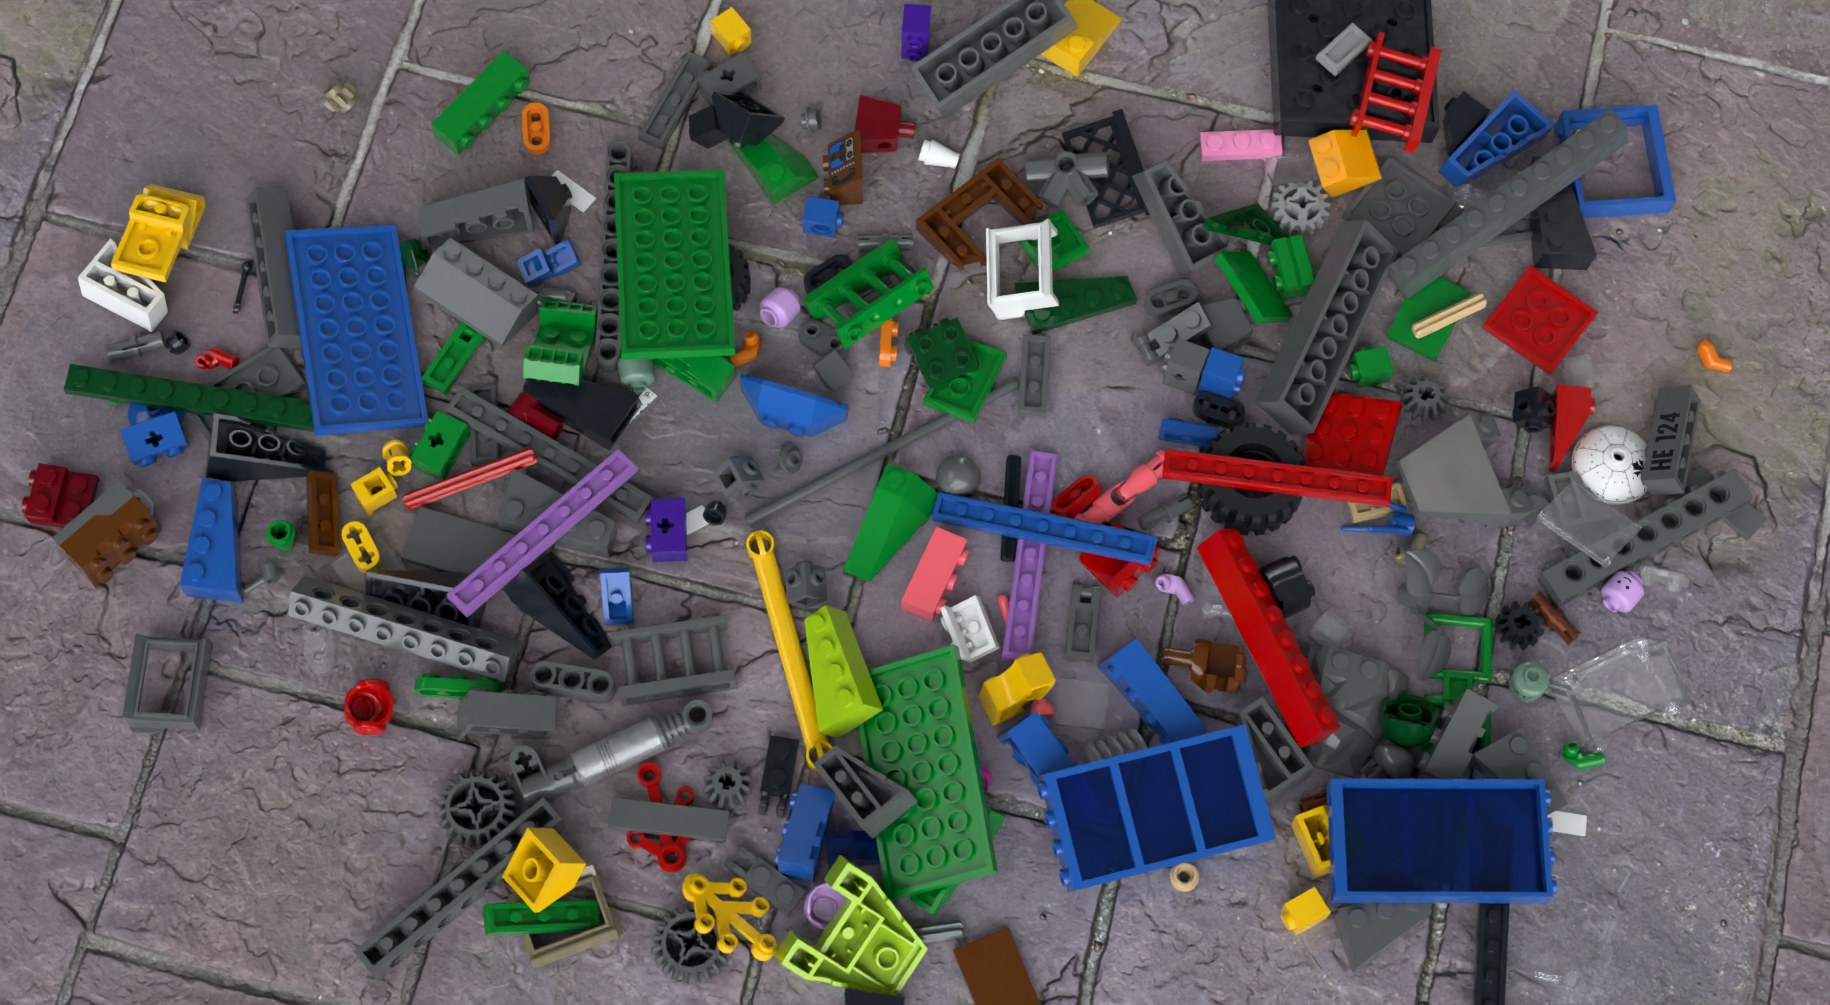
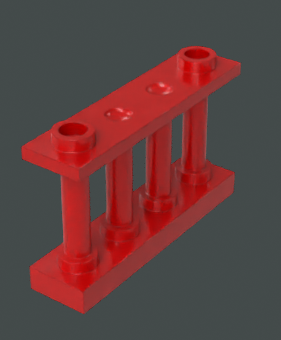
M1379 32L1375 42L1370 41L1366 56L1370 57L1358 109H1353L1349 124L1354 125L1351 136L1357 137L1362 125L1402 136L1401 139L1406 140L1403 151L1414 154L1421 141L1442 50L1431 47L1427 56L1422 55L1420 58L1382 47L1385 33ZM1379 57L1418 68V71L1422 72L1420 79L1413 80L1376 69ZM1373 80L1411 90L1412 94L1416 95V99L1408 103L1371 92ZM1369 102L1407 113V117H1411L1410 124L1403 126L1365 115L1367 104Z

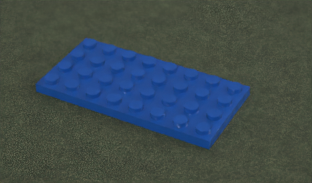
M396 225L285 231V243L315 436L424 427L428 420Z

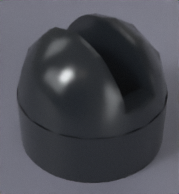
M174 330L166 339V348H171L170 353L175 355L184 353L191 346L190 340L178 330Z
M711 501L705 507L703 518L707 523L716 526L724 523L727 516V508L722 505L721 501Z

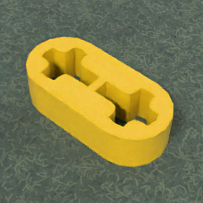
M357 521L346 524L342 529L341 535L356 567L363 573H366L368 569L378 570L382 560L364 524ZM355 530L359 534V537L362 542L358 545L356 544L355 540L351 538V532ZM366 550L368 555L372 557L371 564L367 565L361 554L362 551Z

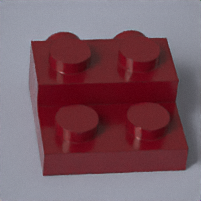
M38 463L37 470L30 472L29 486L32 489L30 496L23 498L21 510L25 513L24 516L31 524L64 528L94 502L99 478L97 475L71 472L67 467Z

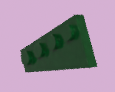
M1128 276L1053 280V293L1059 300V306L1025 310V316L1034 335L1134 305L1137 298ZM1039 281L1015 283V290L1017 294L1039 291Z

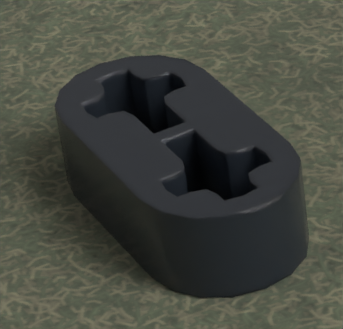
M1202 392L1194 399L1192 410L1194 415L1201 420L1227 429L1243 423L1245 409L1234 400L1210 392ZM1205 401L1210 403V408L1207 411L1202 410V405ZM1231 410L1236 412V417L1233 420L1228 419V414Z

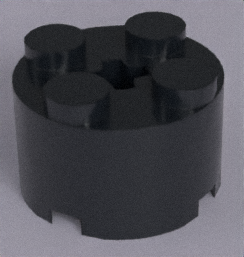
M1284 556L1258 568L1265 583L1269 586L1270 593L1277 606L1282 611L1284 619L1310 607L1311 597L1316 594L1315 588L1310 580H1306L1302 572L1301 563L1296 556Z

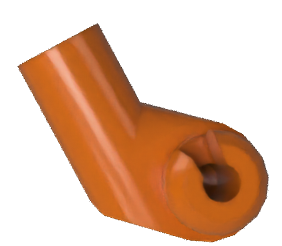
M756 331L746 332L742 351L729 356V360L732 361L735 368L758 357L762 341Z
M1701 340L1697 346V354L1703 366L1730 373L1733 360L1719 357L1711 340Z

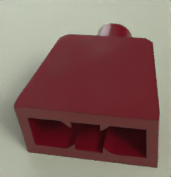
M860 95L855 130H860L861 153L896 151L899 137L914 139L916 122L901 121L902 107L900 105Z

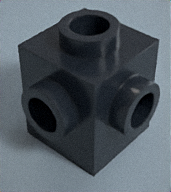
M1539 386L1515 392L1514 409L1512 411L1515 424L1529 433H1538L1541 429L1553 427L1555 406L1552 394Z

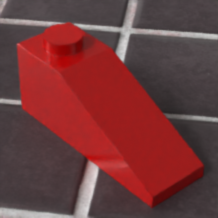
M1558 384L1552 394L1554 396L1555 414L1553 415V427L1550 430V472H1555L1588 416L1594 413L1595 398H1591L1590 387Z

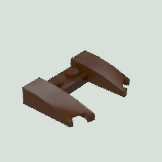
M998 158L916 220V230L958 269L964 270V265L977 262L984 266L987 265V257L958 225L992 199L1022 225L1033 224L1035 221L1031 219L1036 209L1042 210L1043 203Z

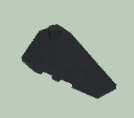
M214 413L205 478L235 482L306 477L310 470L325 472L326 451L295 438L288 440L275 435L276 431L268 427L266 431L251 425L250 420L243 417Z
M551 551L524 568L503 590L522 612L596 660L610 650L612 645L597 619L589 616L584 605L587 601L583 595L576 593L572 586L575 580L571 573Z
M368 569L366 571L365 594L479 629L486 606L485 602L471 615L466 617L447 598V594L468 577V574Z

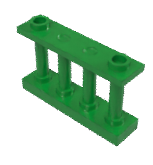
M890 238L803 297V300L812 319L820 320L827 316L837 325L835 330L844 349H847L933 290L934 287L928 270L925 267L913 274L902 264L904 261L898 244ZM893 270L904 281L891 289L880 278ZM871 285L882 296L868 304L858 293ZM849 300L860 311L846 319L836 308Z

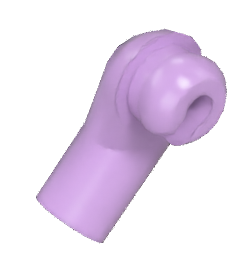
M1162 574L1155 579L1157 589L1165 593L1177 595L1183 606H1187L1195 600L1181 577Z

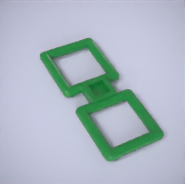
M1431 612L1426 614L1437 625L1481 628L1480 671L1444 668L1438 674L1430 677V679L1442 680V696L1426 694L1422 697L1430 701L1431 708L1433 706L1443 707L1446 702L1451 703L1467 688L1473 691V682L1489 683L1491 681L1493 621L1490 618ZM1424 622L1425 636L1429 630L1434 631L1426 622ZM1491 714L1487 716L1482 727L1486 731L1482 738L1479 737L1478 751L1490 745ZM1427 742L1420 746V756L1424 751L1428 752L1431 743Z

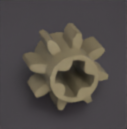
M335 80L323 92L327 99L323 104L332 113L339 110L345 113L356 103L357 99L353 93L357 89L348 80L342 83Z

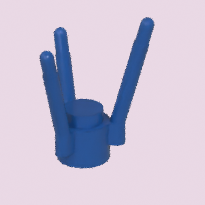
M1391 502L1388 508L1395 510V513L1388 515L1386 526L1352 525L1342 526L1341 530L1394 533L1410 536L1414 530L1415 516L1414 514L1407 513V506Z

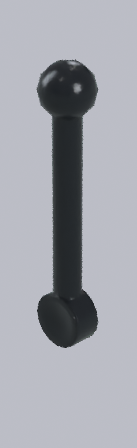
M248 261L243 262L241 265L243 272L233 307L234 314H239L248 272L252 269V264Z

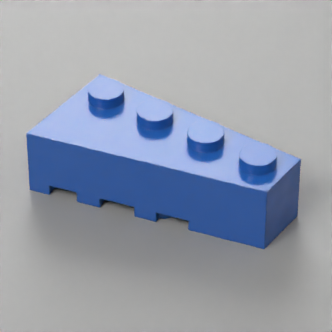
M1514 90L1448 158L1439 170V173L1459 190L1543 140L1555 125Z
M202 479L180 580V587L187 597L243 603L238 534V498L232 483L229 481Z
M1137 638L1122 645L1097 665L1138 712L1144 723L1159 736L1161 745L1200 736L1208 731ZM1187 747L1180 748V752H1182Z

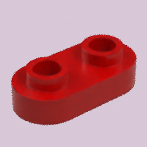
M1085 475L1077 479L1053 500L1051 507L1055 515L1073 519L1101 494L1102 486L1099 479L1095 475Z

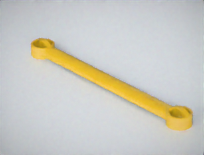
M755 531L747 538V553L754 563L807 750L806 762L810 769L818 772L810 760L811 752L816 749L820 759L824 755L822 748L830 751L833 747L829 744L827 735L819 733L814 691L774 554V539L766 531ZM762 538L769 541L771 545L768 552L765 551ZM755 539L757 540L760 554L754 553L750 548L751 543Z

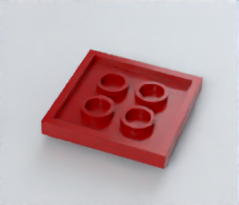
M1530 266L1484 323L1482 329L1551 375L1599 312Z
M1332 393L1314 433H1308L1302 452L1305 458L1304 466L1384 476L1402 410L1401 402Z

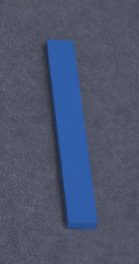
M938 492L931 516L932 520L936 522L1151 566L1158 541L1157 536L943 492Z

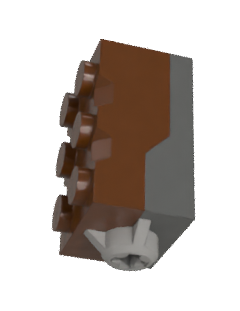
M117 481L53 536L52 539L65 557L96 588L113 577V569L118 564L126 565L130 563L136 556L135 550L141 544L147 546L153 543L161 529L153 518L154 503L141 489H135L131 493L120 481Z

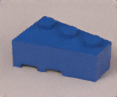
M800 784L798 792L793 791L789 809L793 810L790 820H785L782 831L784 840L782 847H778L774 863L778 865L779 872L784 876L814 883L835 801L834 791Z

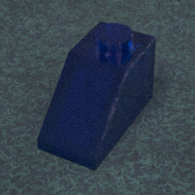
M857 830L823 835L828 871H830L840 854L859 867L880 863L876 836L872 839L865 831Z

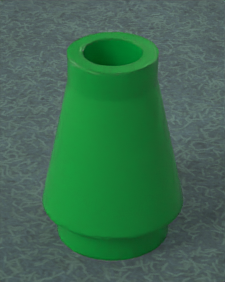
M277 520L271 523L266 531L268 542L283 553H289L294 549L295 530L292 524L285 520Z

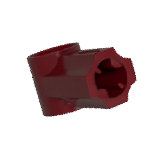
M520 392L506 412L553 440L559 437L565 425L563 419L542 408L536 399L524 392Z

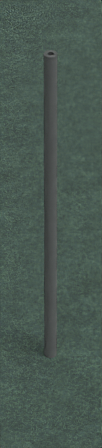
M1012 379L992 389L983 406L1019 389L1017 381ZM945 413L744 516L748 526H751L960 418Z

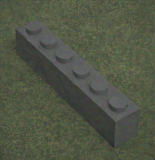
M256 187L246 199L267 347L299 349L301 342L285 243V231L296 230L295 226L292 225L291 219L292 204L288 200L287 190Z

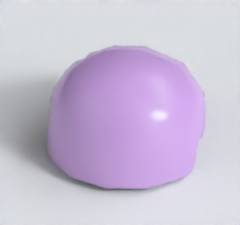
M827 883L813 887L806 895L804 901L806 918L817 929L825 930L846 897L831 888Z

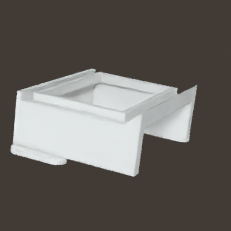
M1049 218L1040 223L992 230L986 229L987 304L995 313L997 319L1019 318L1024 316L1025 310L1059 306V300L1053 293L1051 237L1057 235V229ZM1038 239L1039 291L1000 296L999 244Z

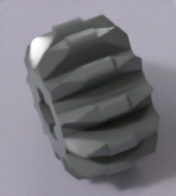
M1425 374L1421 377V380L1414 377L1411 379L1410 384L1404 385L1402 390L1404 394L1401 395L1400 402L1405 404L1403 408L1404 413L1412 412V420L1419 416L1424 424L1427 422L1428 417L1435 421L1438 419L1439 414L1445 412L1447 408L1445 404L1449 400V395L1444 394L1445 385H1436L1437 377L1432 379V381H1428Z
M722 760L720 761L721 769L718 770L715 766H711L709 769L712 775L704 776L703 780L708 785L703 787V792L710 795L708 798L710 804L719 801L718 807L720 810L725 808L726 803H729L731 810H735V801L744 805L746 803L744 795L752 794V788L748 786L752 783V777L745 776L747 773L745 766L737 769V762L735 760L731 762L730 767H726L725 761ZM726 781H732L733 788L729 786V790H725L722 783L726 785Z

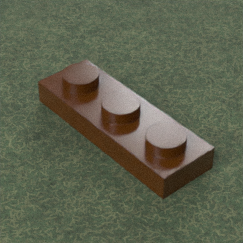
M310 470L306 474L309 554L336 557L340 553L337 474Z

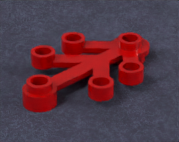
M652 762L643 763L637 770L638 781L647 788L650 802L663 803L658 783L661 780L660 768ZM647 773H653L655 778L652 781H647L644 779V776ZM688 786L679 788L673 805L688 806L692 804L695 798L693 790ZM683 792H689L691 797L688 800H682L680 795ZM630 831L628 833V845L633 849L641 848L656 856L658 865L663 871L676 873L686 865L687 855L684 849L691 838L677 837L674 842L672 836L660 835L662 845L645 838L641 832ZM634 835H639L642 838L638 844L631 842V838ZM674 854L678 859L675 863L667 862V857Z

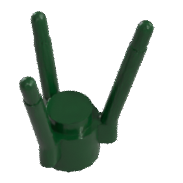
M415 239L407 240L400 245L406 288V266L413 268L414 274L418 276L420 274L418 267L423 264V261L427 264L430 259L428 251L423 250L420 241Z

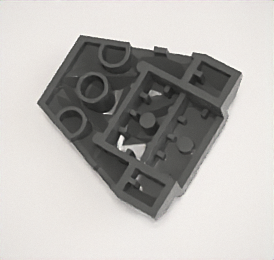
M1312 646L1299 647L1341 728L1321 743L1301 747L1300 749L1314 768L1354 779L1381 736H1383L1380 727L1381 703L1389 696V701L1397 699L1398 694H1406L1409 678L1400 671L1389 669L1390 664L1360 654L1331 646H1324L1322 649Z

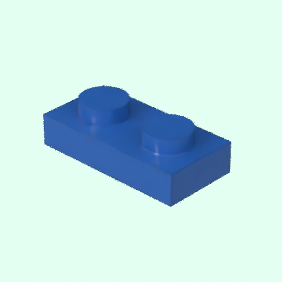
M1162 418L1158 439L1207 447L1211 440H1216L1218 428L1204 422L1192 424L1186 423L1179 418Z

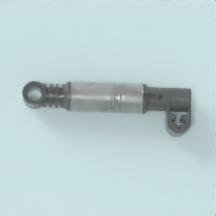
M692 700L686 706L679 709L680 713L673 711V716L665 715L666 719L653 716L643 720V722L632 725L629 728L627 727V729L619 731V733L616 732V734L614 733L603 738V740L600 739V742L597 741L592 743V745L589 744V746L587 745L578 751L576 750V752L573 751V753L566 755L564 761L546 769L543 768L539 756L533 748L526 745L518 746L511 752L509 764L528 808H530L542 798L547 800L574 787L583 788L584 786H589V784L597 782V780L600 781V779L608 777V775L611 776V774L617 773L621 769H627V767L638 762L640 763V761L646 760V758H651V756L659 754V752L662 753V751L664 752L669 749L670 744L674 743V738L676 741H679V736L682 735L685 738L688 732L692 735L706 731L712 724L711 707L703 700ZM694 710H702L705 712L706 718L702 722L696 723L690 719V714ZM526 756L527 759H531L529 761L531 770L541 768V771L520 780L519 777L526 774L523 765H518L521 763L520 758Z

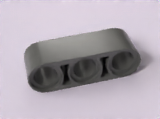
M540 661L535 663L530 671V677L535 690L545 692L547 695L599 704L608 703L615 696L613 678L608 672L603 670ZM543 673L552 675L551 679L547 682H539L537 680ZM571 678L580 679V683L575 687L566 685V682ZM604 682L609 685L603 692L594 690L598 683Z

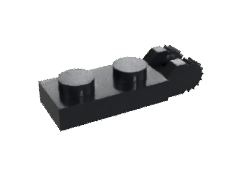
M770 735L760 790L759 815H766L770 795L780 797L776 814L777 818H784L787 798H790L799 747L798 739Z

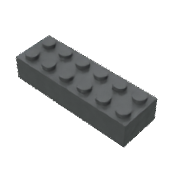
M1008 0L910 68L945 119L1076 31L1078 26L1061 0Z

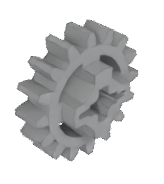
M1302 178L1298 179L1297 184L1288 180L1287 186L1280 185L1278 193L1273 195V203L1271 205V211L1275 212L1273 220H1281L1279 227L1283 229L1287 226L1290 235H1292L1294 230H1297L1299 235H1303L1305 230L1313 235L1315 227L1321 230L1324 221L1327 222L1330 214L1328 212L1331 207V203L1327 202L1329 195L1328 193L1321 194V185L1316 188L1312 187V180L1307 184H1303Z

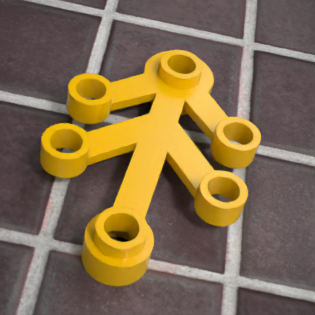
M696 873L690 874L684 879L682 892L684 897L694 904L696 915L694 925L698 932L707 934L715 925L714 917L707 913V904L715 913L719 935L717 945L720 951L731 953L738 945L737 937L731 933L730 923L752 942L751 953L756 959L760 961L771 959L777 951L776 939L770 934H760L738 915L749 914L758 918L763 917L770 908L769 902L765 898L756 897L753 902L722 901L715 894H729L733 898H740L747 890V884L743 879L737 877L733 878L730 883L709 882L706 877ZM701 921H705L708 926H705ZM724 940H727L731 946L727 945Z

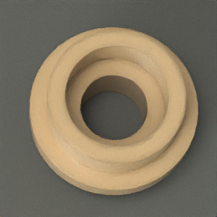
M1189 862L1174 865L1170 871V882L1179 891H1191L1199 882V872ZM1186 873L1189 876V881L1182 882L1179 879V874Z

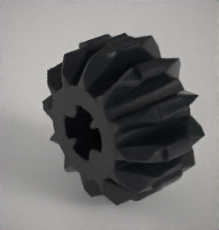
M1517 601L1512 603L1511 608L1506 605L1501 609L1502 614H1498L1495 618V622L1499 624L1495 628V633L1503 634L1500 639L1501 643L1507 640L1511 642L1510 649H1514L1518 644L1522 651L1526 650L1528 644L1535 646L1538 642L1537 637H1542L1544 634V629L1541 628L1544 624V618L1536 617L1539 613V608L1532 611L1529 610V602H1525L1522 608ZM1518 623L1522 624L1521 629L1517 627Z

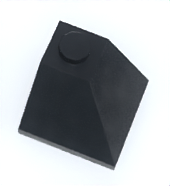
M713 92L712 94L720 132L730 138L729 142L741 148H744L745 145L757 146L785 120V117L748 95Z
M528 176L524 178L531 206L554 244L561 243L572 210L570 199L573 197L568 186L565 183L561 185L556 176Z

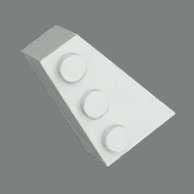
M110 238L78 276L82 296L153 332L168 313L164 293L149 278L112 270L111 262L117 246Z

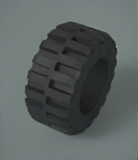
M1247 423L1246 428H1241L1240 424L1231 426L1229 433L1223 430L1217 434L1216 440H1211L1205 451V454L1300 466L1305 464L1303 454L1296 453L1298 449L1297 444L1293 440L1288 442L1285 439L1287 434L1280 430L1278 433L1271 431L1272 426L1265 424L1263 428L1256 427V423ZM1198 483L1196 489L1198 498H1203L1201 506L1204 511L1212 512L1210 519L1216 524L1220 521L1225 524L1223 529L1237 528L1240 530L1239 533L1246 536H1248L1249 531H1254L1255 535L1258 536L1264 535L1267 528L1271 532L1279 529L1281 523L1286 524L1292 518L1303 497L1272 493L1262 498H1250L1239 494L1232 487Z

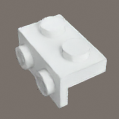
M975 595L953 607L945 605L940 608L943 615L941 623L944 629L951 635L953 640L951 645L954 644L959 647L962 660L971 663L1000 648L979 596Z

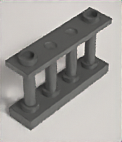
M710 613L704 615L701 619L635 629L632 626H624L618 628L615 632H611L614 647L622 645L627 682L624 686L618 687L621 705L627 706L736 689L734 669L728 670L724 667L719 633L721 630H727L726 615L720 616L718 613ZM708 633L713 665L711 673L699 674L696 672L691 635ZM679 637L684 674L682 677L670 679L667 676L662 639ZM651 641L656 678L652 682L642 683L638 681L633 644Z

